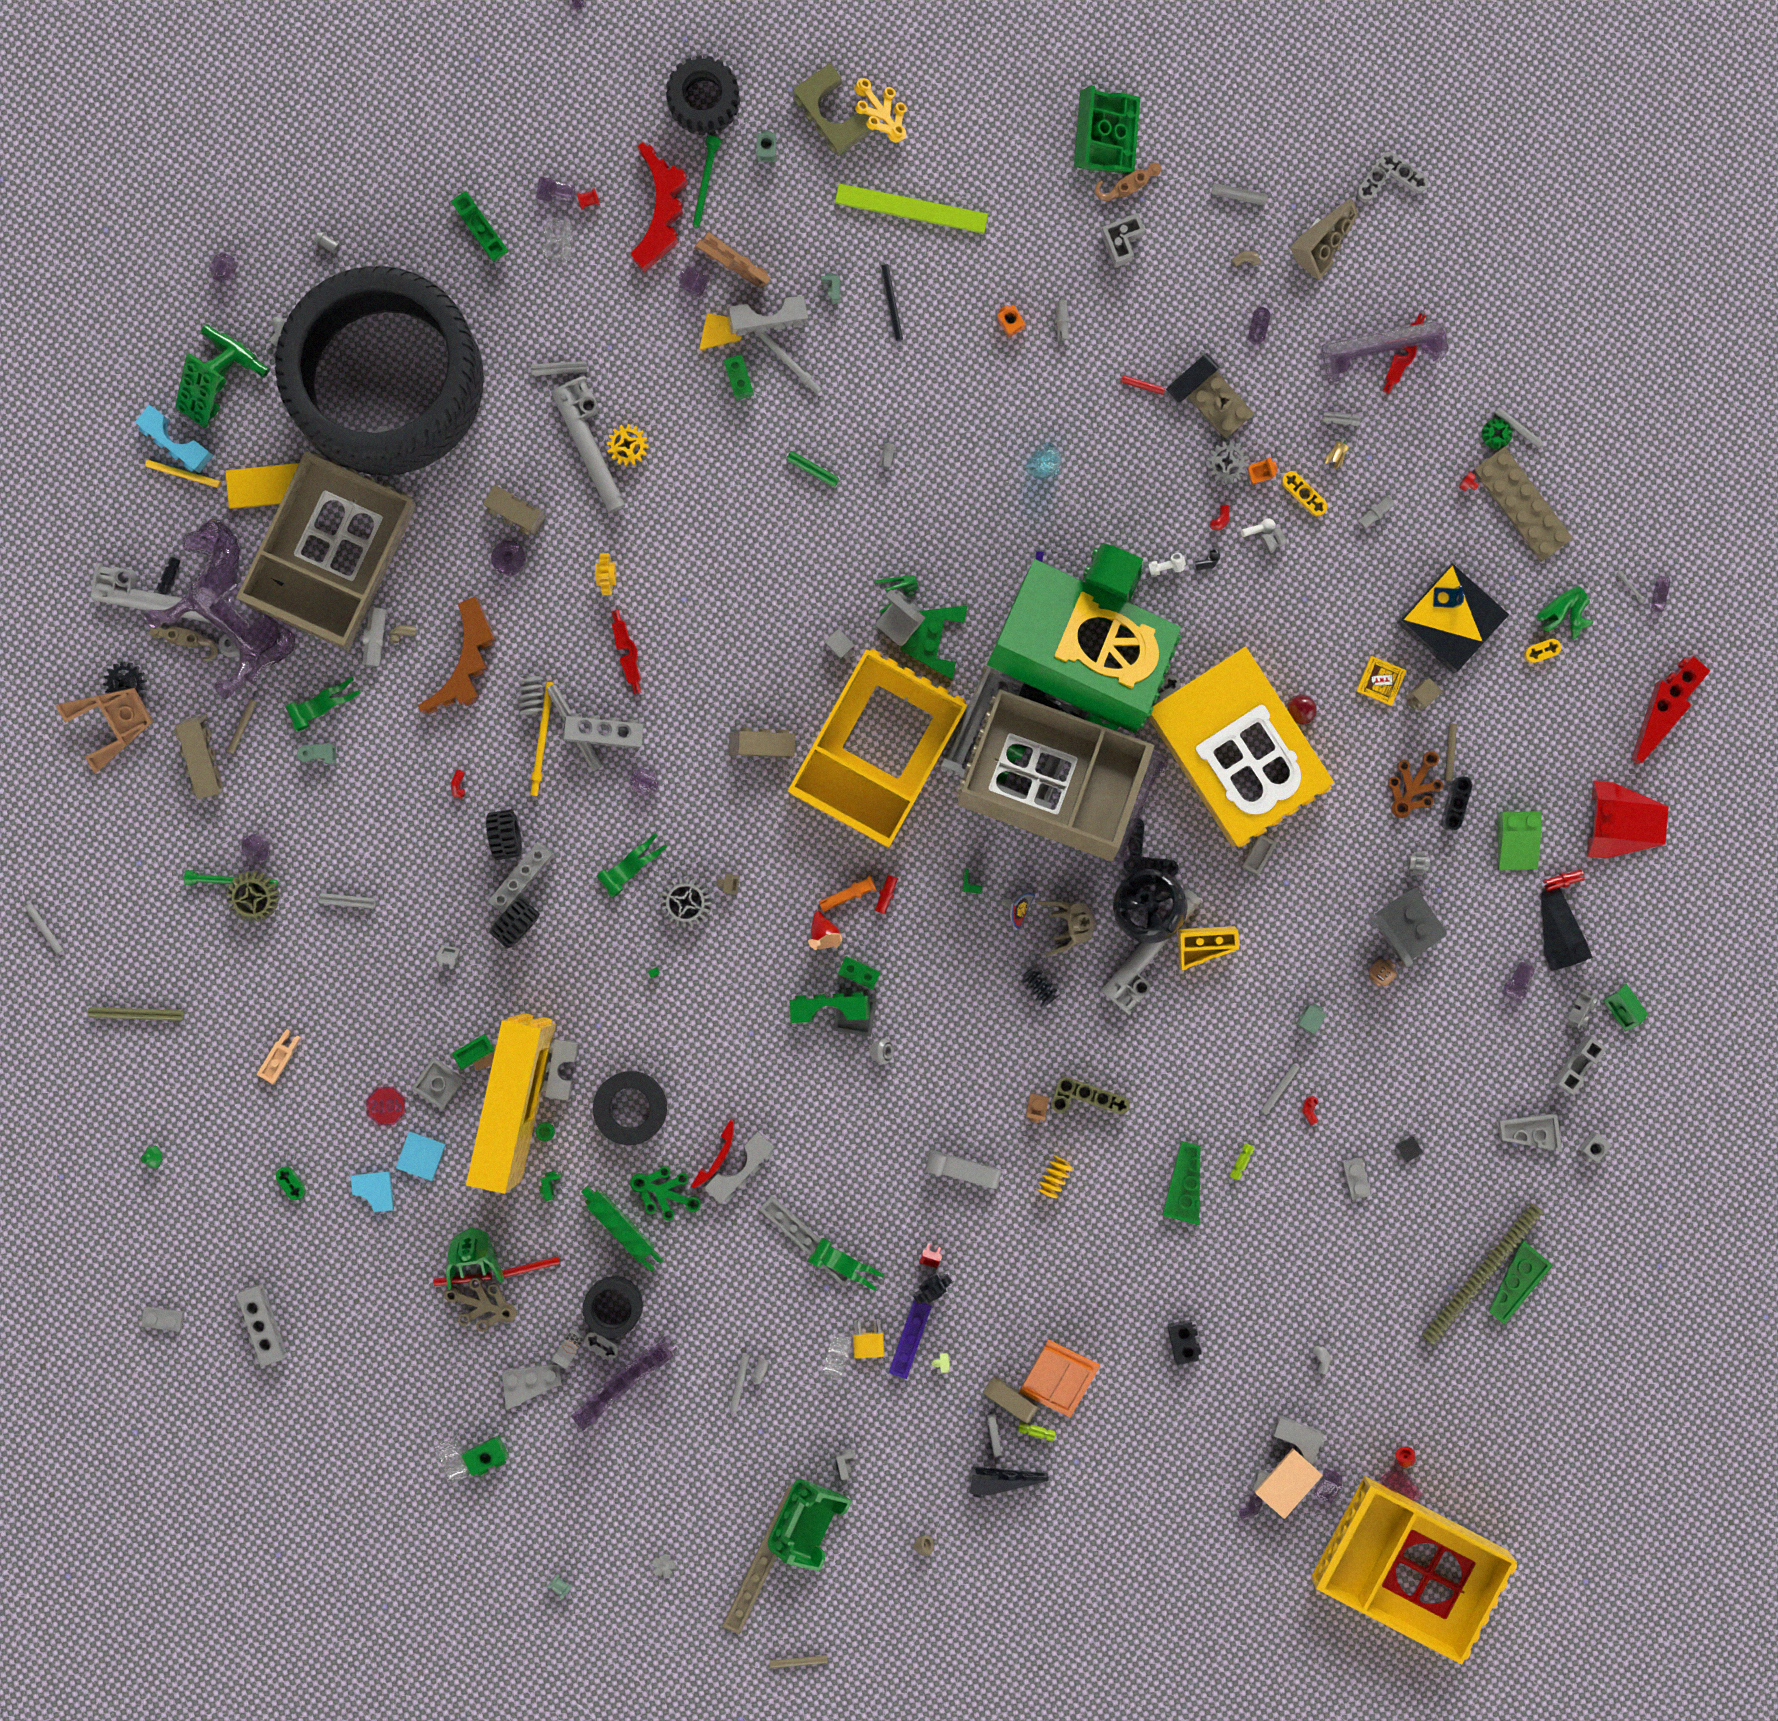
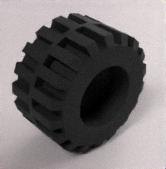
M509 809L488 813L486 818L487 838L495 860L519 857L522 851V841L519 823L514 811Z
M520 898L494 923L490 934L506 949L511 948L535 924L540 913L524 898Z

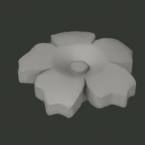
M667 1554L661 1555L660 1559L655 1557L652 1561L653 1567H656L653 1571L655 1576H662L663 1574L665 1578L670 1577L672 1569L676 1567V1563L673 1559L669 1560V1555Z

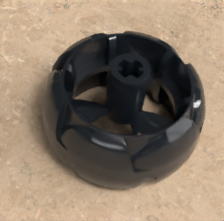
M1155 869L1140 870L1129 875L1128 879L1119 885L1113 899V911L1119 927L1131 939L1148 944L1159 943L1175 935L1179 927H1182L1188 910L1186 895L1178 881L1170 874ZM1151 884L1157 886L1154 895L1149 891H1141L1136 895V891L1144 886ZM1171 898L1173 902L1172 912L1168 918L1165 917L1162 920L1156 913L1159 909V903ZM1141 908L1145 914L1149 915L1147 928L1132 922L1128 910Z

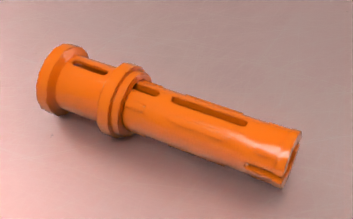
M869 875L867 879L858 883L854 882L851 887L820 900L819 904L823 912H826L855 897L862 898V895L872 890L875 892L877 889Z

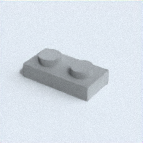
M1362 1158L1343 1161L1342 1164L1351 1200L1371 1196Z
M146 1306L143 1311L141 1327L180 1332L182 1330L184 1311Z

